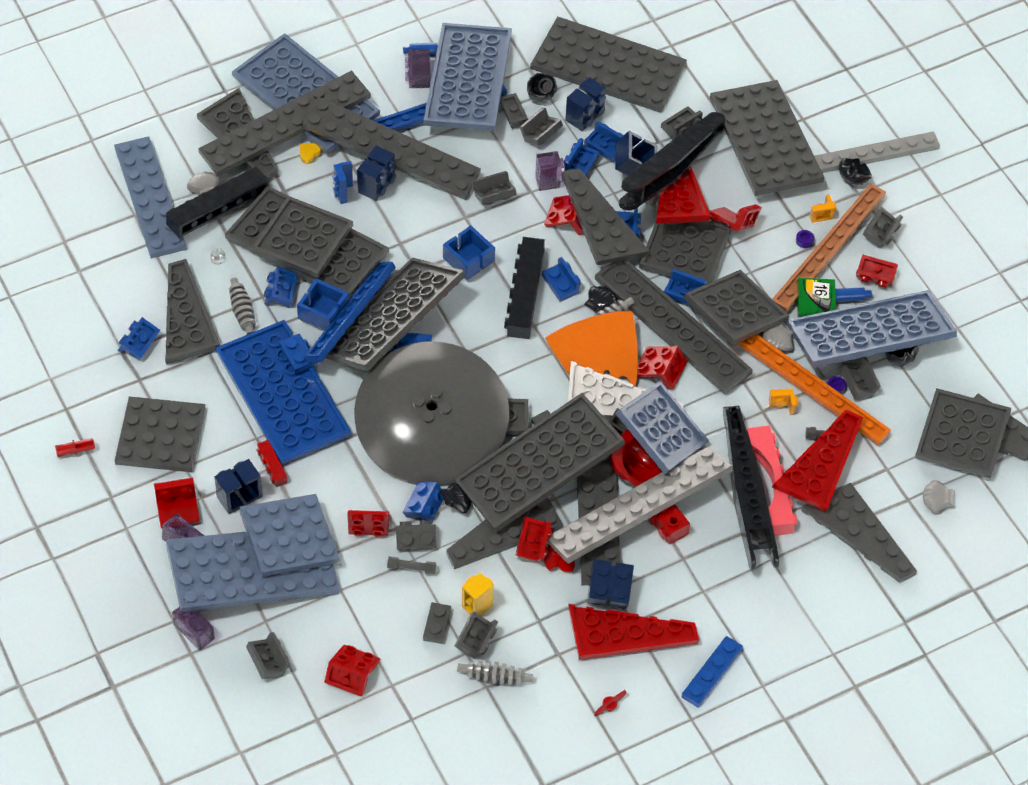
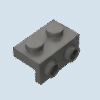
M687 106L663 121L661 128L671 138L675 139L685 132L686 129L702 119L703 112L699 110L695 113Z
M541 108L520 126V130L525 142L540 146L550 136L555 134L563 126V123L560 119L549 117L546 108Z
M507 171L473 180L475 197L482 205H489L501 199L507 200L517 195L516 188L509 182Z
M880 207L862 235L878 248L884 244L888 245L894 238L892 234L901 227L902 224L900 222L903 216L900 214L895 218L883 207Z
M862 357L858 363H842L839 367L853 398H872L881 386L867 357Z
M431 520L420 521V525H412V521L400 522V526H396L397 550L437 548L436 524H432Z
M472 612L454 646L473 659L479 655L483 656L489 648L487 644L489 639H492L497 632L495 627L498 621L494 619L492 622H489L476 612Z
M274 632L269 633L268 637L264 640L251 641L246 645L261 679L284 675L290 662Z

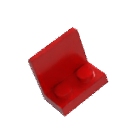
M569 195L554 197L544 225L551 227L571 224L578 235H584Z
M755 204L743 207L737 213L726 207L710 210V215L714 216V220L728 224L730 229L740 231L754 227L762 207Z
M678 346L646 347L638 363L637 377H659L667 390H673L688 361Z
M193 477L154 483L161 529L200 523Z
M348 510L349 535L388 536L389 511Z
M343 645L329 661L324 683L362 697L365 693L368 676L380 663V658L372 653L358 650L354 646Z

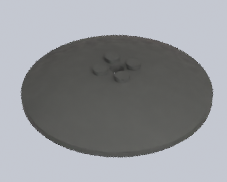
M435 341L419 342L392 351L370 369L363 379L356 396L354 418L356 432L363 449L370 459L384 472L409 484L417 485L418 482H437L439 486L456 483L455 478L501 448L509 424V403L500 378L481 357L463 347L450 343ZM429 403H434L437 405V409L430 411L426 406Z

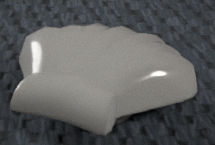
M207 171L198 173L190 178L187 183V189L200 195L217 186L220 177H217L215 173Z
M782 324L762 332L763 339L781 352L793 350V332Z
M933 480L926 485L923 491V502L933 513H937L948 506L954 507L955 490L948 489L940 481Z

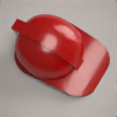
M626 429L621 435L626 444L610 454V464L614 472L621 479L637 487L663 471L646 453L632 433Z

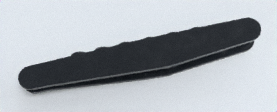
M719 112L709 113L665 145L622 181L621 188L628 193L620 198L619 207L627 211L634 210L674 184L714 139L723 132L724 127L722 124L725 122V116Z
M740 406L723 407L729 464L732 465L733 470L730 473L732 494L749 569L755 570L756 558L753 550L769 549L773 567H779V555L764 486ZM732 429H737L738 433H733ZM750 530H764L766 540L761 542L751 541Z

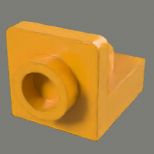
M826 195L824 204H817L811 207L810 220L812 223L833 219L836 204L835 201H832L830 195Z
M793 389L770 390L769 407L788 406L790 415L794 414L795 408L798 407V397L794 396Z

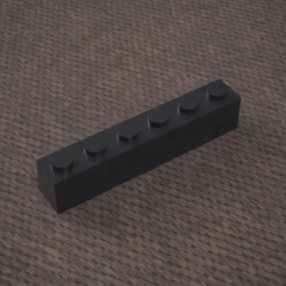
M257 167L246 170L244 173L231 178L223 184L217 185L213 189L201 193L199 196L186 201L176 208L170 209L166 212V225L178 238H181L256 199L269 186V179Z
M523 237L522 244L518 243L517 255L520 256L515 259L514 269H517V273H513L512 284L515 285L514 288H510L509 299H512V302H508L507 314H509V318L505 317L504 329H507V337L530 339L544 256L545 239Z

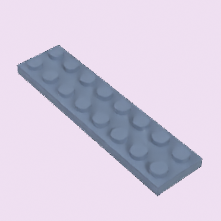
M150 137L114 144L150 258L187 250L184 238H178L166 225V212L172 209L173 205Z

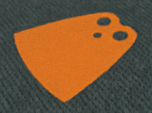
M632 311L611 312L589 317L567 325L545 338L569 375L571 361L579 366L592 368L595 372L603 375L605 370H609L610 376L615 378L624 376L628 378L629 383L633 384L634 387L636 386L638 348Z

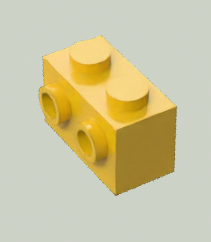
M479 572L476 576L469 577L462 586V607L469 614L476 612L482 615L493 606L494 584L492 580Z

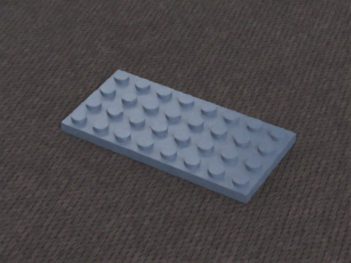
M442 23L424 115L425 126L495 131L512 28Z
M285 33L232 71V76L273 110L338 78L335 73ZM367 99L348 109L371 120L380 115V110ZM309 130L302 133L326 154H329L340 145Z
M929 290L788 320L789 329L793 332V336L813 368L957 337V330Z
M246 532L166 540L167 553L181 612L336 595L340 592L333 564L261 577Z

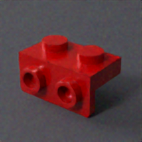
M862 254L856 271V277H859L860 281L867 283L869 281L877 282L876 285L880 287H892L898 264Z
M524 517L515 556L536 562L542 561L548 551V547H546L547 538H550L552 534L551 522Z

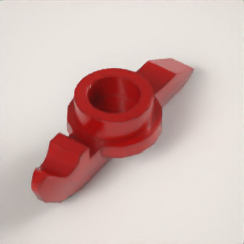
M623 690L615 697H605L602 706L596 710L594 716L603 714L605 710L608 712L615 710L617 702L627 694L626 690Z

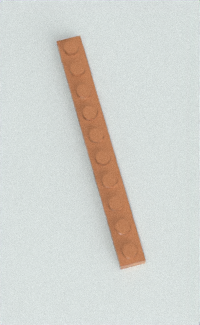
M870 183L772 298L786 313L797 301L798 278H817L882 201L886 191Z

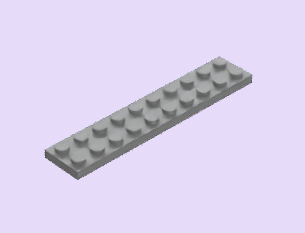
M708 446L681 461L666 474L662 472L552 533L551 537L547 538V543L569 564L733 471L732 465L711 446Z

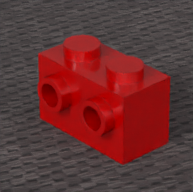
M675 504L647 519L651 525L657 528L660 537L665 539L669 545L689 534L690 522Z

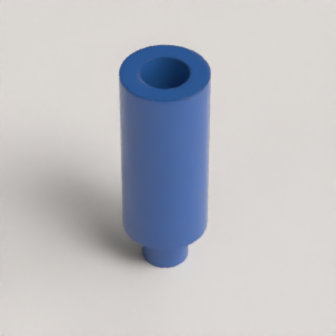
M409 44V47H403V54H410V56H433L437 53L438 44Z
M864 287L836 289V302L865 301V298L872 297V291L865 290Z

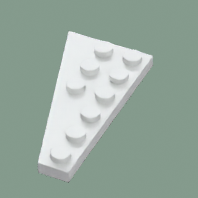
M571 361L568 402L580 393H583L603 416L612 417L617 408H622L647 390L634 387L633 384L613 376L597 373L592 368H584ZM677 401L683 408V403Z

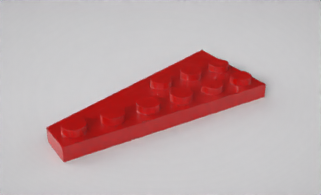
M692 167L674 184L660 193L656 224L710 221V213Z
M845 410L796 462L784 472L772 485V488L826 512L863 417Z
M568 603L579 660L699 644L695 622L670 619L669 621L661 620L655 616H650L649 618L641 617L635 613L609 609L606 611L595 610L594 607H575V604Z

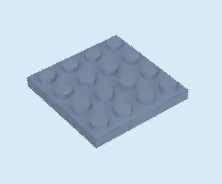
M661 381L615 413L664 474L709 441Z
M316 494L240 506L239 512L261 577L338 563L339 557Z

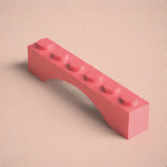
M770 425L747 428L755 459L764 467L773 485L784 474V467L779 463L780 451L775 447V433L771 432ZM773 488L774 498L768 509L774 536L793 534L794 526L797 525L796 514L792 513V498L788 497V494Z

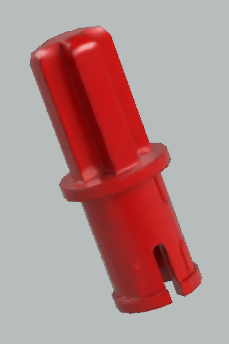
M93 438L80 441L72 440L69 443L55 445L57 457L69 454L77 455L78 452L95 449V443Z

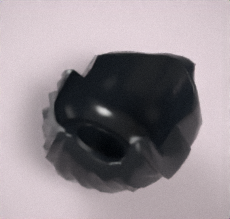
M536 73L533 77H530L527 82L529 98L538 101L550 100L557 92L555 78L544 73Z
M843 158L839 162L840 175L850 184L863 185V183L872 178L868 166L865 163L860 164L859 158Z
M917 345L911 348L885 352V355L891 364L905 366L915 360L919 349Z

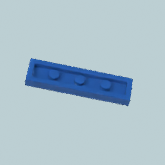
M725 636L682 692L681 698L699 708L741 653L743 645Z

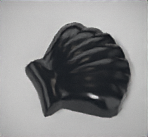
M592 286L588 291V300L584 305L597 314L600 310L603 311L605 307L610 308L611 304H616L617 297L615 293L605 286Z
M457 483L449 485L447 489L440 490L447 506H451L464 514L468 512L472 502Z

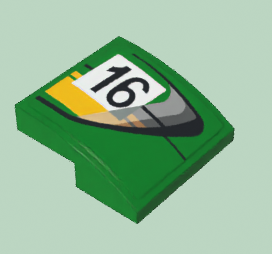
M798 278V317L836 310L835 279Z

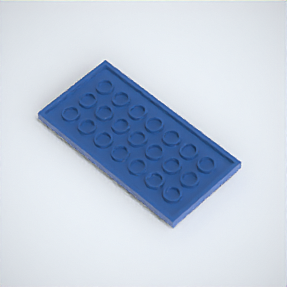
M285 320L216 347L217 355L266 440H269L281 465L351 436V430L314 368L311 367L295 374L279 347V341L294 336Z

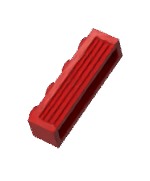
M269 440L257 443L256 452L258 456H261V462L266 466L265 469L267 474L271 476L272 484H275L276 487L287 484V476Z

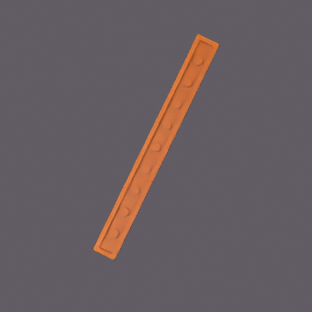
M758 334L737 343L738 346L839 417L845 410L862 416L863 420L858 431L875 444L879 445L890 434V428Z

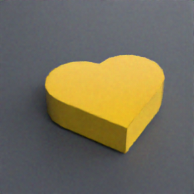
M315 143L300 144V159L303 163H312L314 158L320 156L321 148Z

